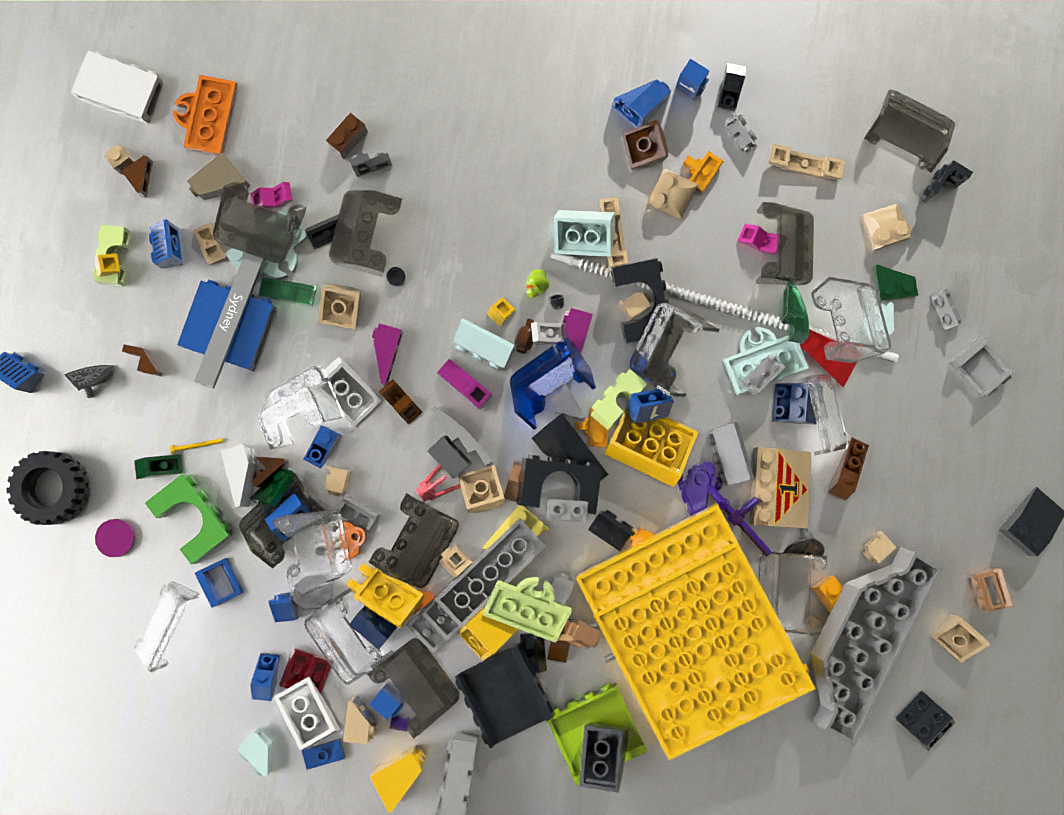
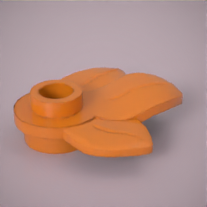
M341 521L336 524L339 533L332 537L330 545L335 549L343 550L344 558L349 560L359 554L360 545L364 544L367 535L363 528L354 527L349 521ZM355 533L358 535V540L354 538Z

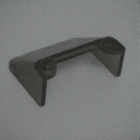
M889 90L864 139L874 145L879 143L881 139H884L919 157L918 167L921 170L932 173L949 149L955 123L949 117L896 90Z
M238 182L224 185L213 229L214 239L220 244L273 263L284 261L303 221L307 207L295 204L289 208L287 215L247 202L249 192L245 185Z
M762 202L757 209V213L763 214L768 219L777 220L776 262H768L762 267L761 275L756 279V284H809L813 279V215L806 210L774 202Z
M418 638L409 640L367 673L370 680L377 684L383 683L390 678L414 711L416 716L409 721L407 726L408 732L413 739L455 705L460 697L459 690L430 650Z

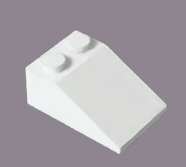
M340 356L311 382L313 388L354 427L382 401Z
M246 444L221 450L235 507H249L253 489L251 481L255 478L254 474L258 465L256 458L258 457L256 448L253 449V446Z
M310 677L274 696L299 750L307 749L340 730L330 708Z

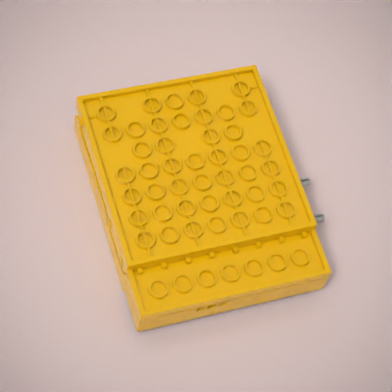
M717 503L576 576V580L596 619V622L589 626L595 629L601 628L613 652L603 657L605 663L617 659L669 760L815 689L807 673L809 669L806 663L802 664Z

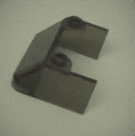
M660 303L657 305L630 359V369L666 395L685 397L687 393L673 385L676 378V370L668 363L684 331L697 333L700 329L703 331L719 332L720 329L697 314L670 303Z

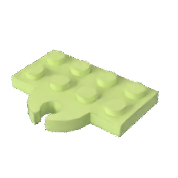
M539 577L527 578L521 581L517 587L498 580L484 608L483 616L556 643L571 614L572 608L554 602V589L548 581L544 582V590L535 591L533 588L538 585Z

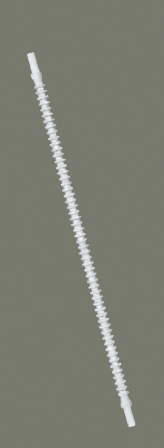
M552 251L551 259L568 263L569 266H578L579 269L584 268L585 271L588 269L590 273L595 271V274L600 273L601 276L605 274V277L611 276L609 266L605 267V264L600 266V263L595 264L594 261L590 263L589 260L584 261V258L578 259L573 255L557 254ZM632 283V285L637 284V287L642 285V288L647 287L648 290L650 289L645 283ZM666 283L664 295L668 293V296L674 295V298L678 296L679 299L684 298V301L689 299L690 303L695 301V304L700 303L701 306L705 304V307L711 306V309L715 307L716 310L721 309V312L725 310L727 314L729 312L732 315L737 314V317L742 315V318L748 317V320L752 318L753 321L758 320V323L762 321L764 325L766 323L769 326L774 325V328L778 326L779 329L784 328L785 331L789 329L790 333L795 331V334L800 333L801 336L806 334L808 330L805 324L801 326L800 323L795 324V321L791 323L790 320L785 321L784 318L780 320L779 316L774 318V315L769 316L768 313L764 315L763 312L758 313V310L754 312L752 308L748 310L745 307L744 309L742 305L737 307V304L732 305L731 302L727 304L726 301L721 302V299L717 301L715 297L711 299L710 296L705 297V294L701 296L700 293L695 294L694 291L690 293L689 290L684 291V288L679 289L678 286L674 288V285L668 286V283ZM816 328L811 329L853 350H858L860 353L864 352V355L868 353L876 358L881 357L895 362L898 361V354L881 350L880 347H871L869 343L865 345L864 342L859 343L858 340L854 342V339L849 340L848 337L844 339L843 336L838 337V334L833 335L832 332L827 334V331L822 332L821 329L819 331Z

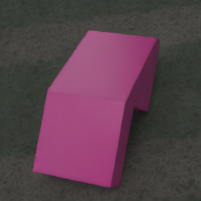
M282 182L274 188L259 187L250 193L253 211L255 212L282 207L293 201L290 182Z
M744 224L737 241L762 253L779 256L786 238L783 235L767 233L760 226Z

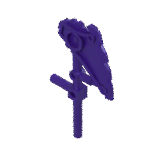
M709 461L693 465L692 469L688 470L687 479H683V474L681 475L677 483L679 490H682V499L684 504L687 503V511L690 516L707 508L708 495L710 494L718 502L720 510L724 509L729 515L727 519L734 526L738 525L766 557L772 553L767 545L743 520L745 515L760 503L756 496L742 508L734 510L729 500L723 498L714 488L716 486L715 482H717L715 477L716 468Z

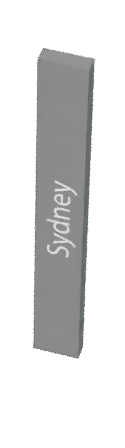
M250 240L195 377V383L215 388L269 251L268 246Z

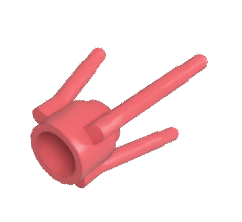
M440 464L424 481L419 483L420 487L416 489L424 502L428 499L432 501L439 496L461 488L460 484L435 493V487L447 478L443 476L433 484L429 482L442 468Z

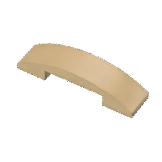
M772 144L769 163L781 169L826 179L841 180L845 160L828 156L826 158L791 151L790 147Z
M618 197L599 199L600 212H615V234L611 257L607 256L609 269L611 266L628 263Z

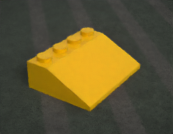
M627 403L604 454L674 487L681 478L698 432L668 417L634 423L626 410Z

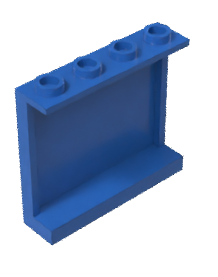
M209 279L207 282L200 281L180 335L178 346L205 355L231 290L230 286L226 285L225 288L218 286L219 283ZM251 294L225 362L254 372L256 355L273 309L276 310L277 307L272 304L273 301L266 298L258 300L254 298L255 295Z

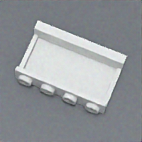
M87 51L71 93L80 100L148 123L150 116L146 112L157 85L162 86L163 83L158 77L159 75L151 70L143 71L134 64L126 65L123 61L114 57L112 59L106 58L107 56L101 52L95 51V53Z

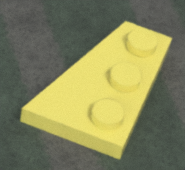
M519 505L483 548L486 550L519 518L536 536L547 531L549 528L524 506Z

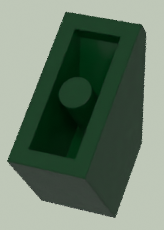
M181 454L144 457L134 460L136 479L156 478L183 473Z

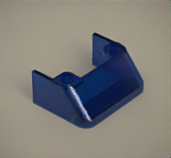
M563 338L517 370L510 378L514 412L533 430L537 428L535 415L541 413L545 408V397L574 378L577 383L585 382L592 390L596 388L591 368L576 345L569 338Z

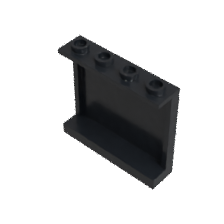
M521 642L455 676L456 686L460 691L462 690L465 696L464 702L469 709L471 708L474 723L480 727L482 739L486 745H489L490 749L495 744L542 721L552 719L556 714Z

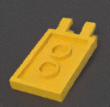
M362 563L358 570L361 571L362 576L367 578L365 582L360 585L350 578L346 584L349 590L355 593L353 597L364 606L402 629L425 598L424 594L381 567L376 566L373 570Z

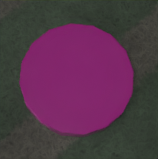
M109 519L97 528L95 544L103 555L121 557L133 548L135 532L127 521Z

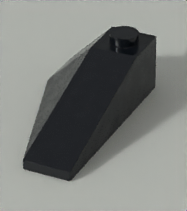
M562 413L532 437V440L545 455L559 458L560 463H566V459L578 461L577 465L583 466L585 462L596 463V467L602 468L601 480L609 475Z

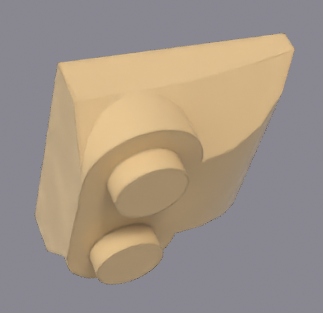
M664 168L647 203L681 219L698 184Z
M898 204L861 215L873 251L911 238V227L905 222Z
M324 284L321 290L318 323L355 330L359 306L362 300L361 291L346 286Z
M495 465L458 476L468 513L487 511L497 508L505 502Z

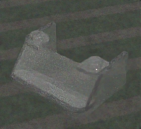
M350 588L326 603L304 621L306 631L339 679L346 685L367 674L394 654L393 650L382 655L380 649L378 650L372 645L366 647L355 630L349 626L350 623L345 617L349 612V605L343 597L351 592Z

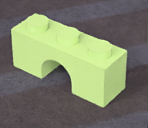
M101 225V230L98 232L99 248L96 250L95 257L101 254H114L120 249L128 250L131 231L125 227ZM119 264L120 273L98 277L97 269L94 268L93 277L95 282L101 285L124 287L126 268Z
M630 369L626 374L622 372L615 380L617 384L614 387L610 385L604 392L606 397L602 401L598 399L591 407L593 412L590 416L607 430L624 412L616 404V398L624 397L630 400L631 394L641 392L647 385L645 381Z

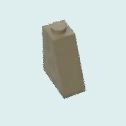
M222 152L187 180L191 186L189 190L196 198L200 196L203 200L251 186Z

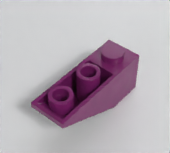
M448 359L437 372L479 410L492 397V393L451 359Z

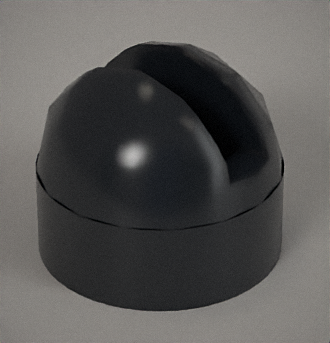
M561 294L550 296V306L555 310L558 309V306L561 309L564 306V296Z

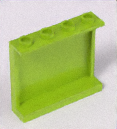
M611 682L601 687L602 690L596 693L590 691L584 694V698L579 701L576 699L571 700L565 704L566 707L560 710L558 707L554 708L555 716L547 721L576 786L580 784L584 725L590 722L629 727L625 762L648 752L616 683L613 685Z

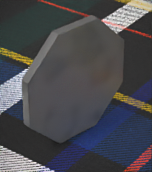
M323 576L307 577L295 586L293 602L302 610L321 609L332 600L333 584Z

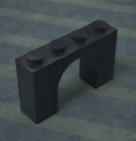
M653 257L611 266L613 286L617 287L640 282L648 285L654 294V305L648 315L640 319L621 323L624 342L631 343L672 334L673 321L671 317H668L667 310H670L668 298L665 299L664 296L666 283L665 280L661 279L660 273L663 272L661 261Z
M528 454V458H522L516 504L539 508L542 485L545 479L553 472L564 471L573 479L575 485L574 501L588 502L587 514L596 515L602 468L596 467V463L585 462L583 466L577 465L578 461L567 459L566 463H560L559 458L547 457V461L540 460V456Z

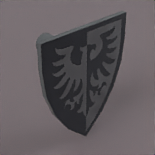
M114 365L90 366L64 375L78 391L84 389L86 397L92 398L94 397L92 387L104 383V378L111 373Z
M801 528V540L791 543L783 551L785 555L821 558L825 548L819 540L813 537L811 532H808L807 528Z

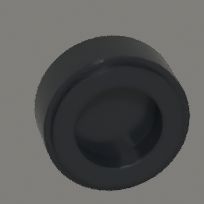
M392 267L388 270L386 278L390 285L399 287L404 284L406 275L401 268Z

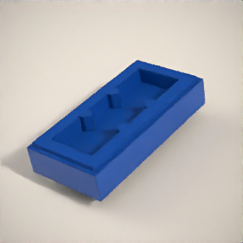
M341 739L302 750L306 770L346 758Z

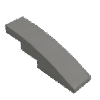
M436 407L431 408L452 442L460 439L469 454L476 451L485 466L492 463L480 444L466 429Z

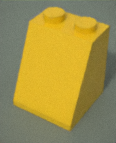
M485 606L457 631L460 637L482 661L493 655L518 630V628L483 616Z
M416 745L375 767L370 775V779L388 813L393 811L423 769L426 756L421 748L418 749Z

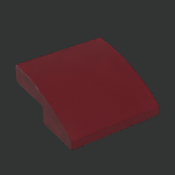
M293 648L279 685L288 689L310 677L321 694L333 662L307 651Z

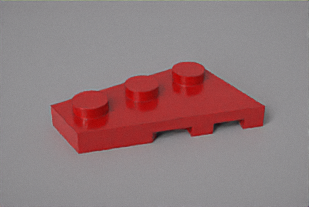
M809 328L800 343V346L844 388L861 353Z

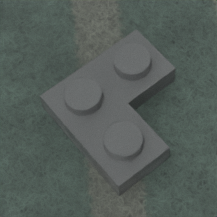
M383 152L375 154L371 159L367 153H358L349 159L357 177L392 165L389 154H384Z

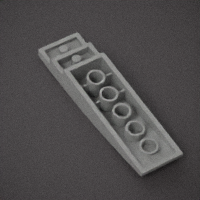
M519 518L406 626L434 653L487 604L498 580L508 584L547 546Z

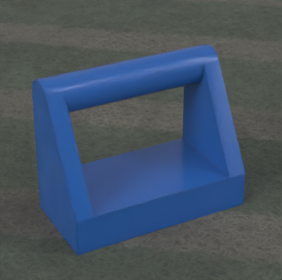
M227 558L194 573L211 608L243 593ZM219 566H222L234 590V593L222 599L209 574V571Z

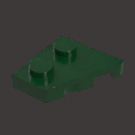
M881 265L873 266L879 302L919 296L914 276Z
M278 470L250 499L254 503L276 507L296 474L292 470Z

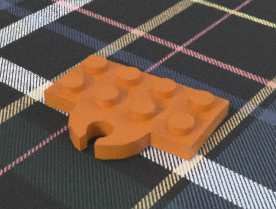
M199 75L196 92L183 94L175 101L174 104L177 107L187 106V111L184 114L173 111L175 121L183 129L187 130L183 145L185 149L215 155L223 153L238 86L237 82Z

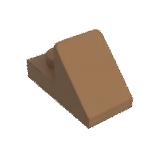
M514 461L504 493L505 499L517 502L521 463Z

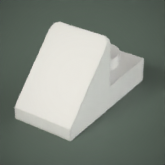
M531 323L532 338L535 345L565 343L563 324Z

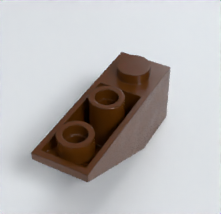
M853 437L850 438L833 475L828 493L846 501L856 491L868 451V444Z

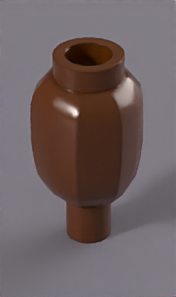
M527 319L525 326H522L516 334L514 344L516 351L526 354L527 350L533 346L531 323H534V320Z

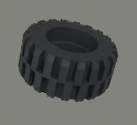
M54 451L33 452L28 454V458L20 459L18 461L20 465L14 466L11 470L13 475L8 476L7 482H10V486L6 488V493H10V498H8L9 505L15 506L12 509L15 514H21L20 518L24 521H30L31 524L57 525L64 523V521L72 520L74 514H79L82 511L81 505H86L88 501L85 498L86 494H90V488H87V483H90L89 477L84 475L87 473L86 469L79 466L81 462L73 459L69 454ZM47 470H54L62 481L61 496L52 506H44L38 500L35 492L38 478Z

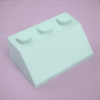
M559 210L554 216L555 253L611 257L615 234V212Z
M462 318L453 340L456 349L463 353H466V351L471 352L473 358L481 362L483 360L490 362L489 366L498 371L500 368L505 370L515 351L514 344Z

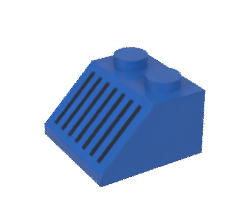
M167 219L151 226L149 241L153 246V252H151L152 262L160 268L183 265L179 228Z
M3 352L0 354V380L15 390L32 393L44 376L39 371L40 367L32 362L26 363L23 361L24 357L16 352L12 354Z

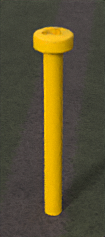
M223 439L177 447L171 445L170 451L174 455L177 451L223 443Z

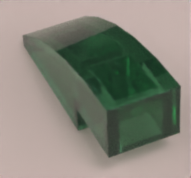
M263 277L258 296L313 307L317 289L311 285Z
M789 281L783 291L782 323L789 324V342L804 344L809 337L808 315L797 287L792 281Z

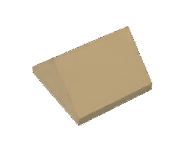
M949 614L932 634V638L960 663L990 645L983 636L960 616Z

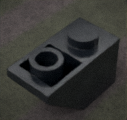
M727 63L717 107L736 111L745 79V66Z

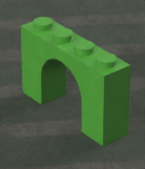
M181 474L147 500L145 504L155 518H163L174 508L186 502L195 505L200 510L203 518L200 532L180 548V551L192 565L201 561L233 536L229 523L223 522L219 517V510L214 505L211 506L207 501L209 499L207 494L197 488V481L191 475Z

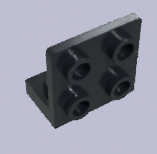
M955 160L951 161L948 165L944 164L933 175L932 179L934 181L932 184L928 185L923 191L922 195H924L922 202L926 203L939 192L943 183L948 187L956 189L971 177L973 171Z
M609 510L605 512L600 511L588 530L620 552L629 537L635 535V532L632 531L634 527L625 521L618 522L616 520L617 516Z
M923 691L896 717V720L916 737L927 751L955 724L953 717Z

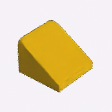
M101 254L95 257L98 277L120 273L117 254Z
M502 297L490 307L487 315L497 325L501 326L516 309Z

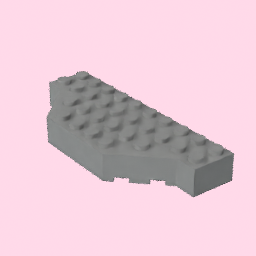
M900 547L891 565L845 583L810 652L821 702L812 721L813 723L855 745L943 568L914 551Z
M455 731L454 737H450L447 753L451 754L450 757L447 756L444 773H447V776H444L440 788V801L436 815H466L478 735Z

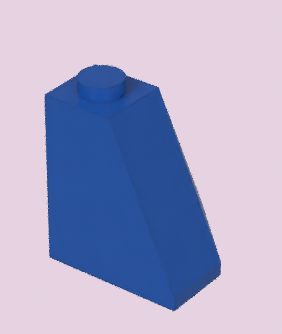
M656 79L615 97L612 107L635 127L646 124L667 101L671 91L666 83Z

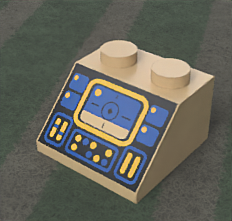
M353 695L348 701L343 742L368 744L370 739H373L374 735H376L377 723H374L375 716L358 695Z

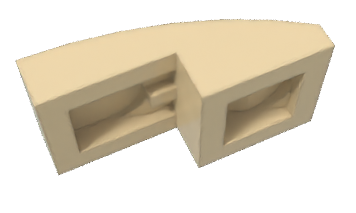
M211 222L193 230L208 265L226 258L221 242Z

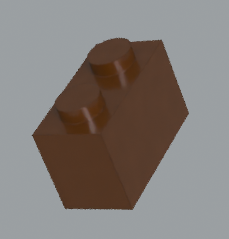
M350 112L325 141L329 148L344 159L365 136L368 130L365 124Z

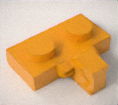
M708 151L703 159L697 158L695 160L688 155L682 164L690 169L689 173L692 176L689 180L698 184L696 190L703 193L724 161Z
M592 416L585 418V422L574 423L575 430L584 431V435L588 436L587 446L607 448L608 430Z

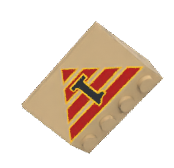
M764 447L753 448L752 473L754 479H752L751 499L756 496L760 503L750 510L749 525L808 529L811 452Z

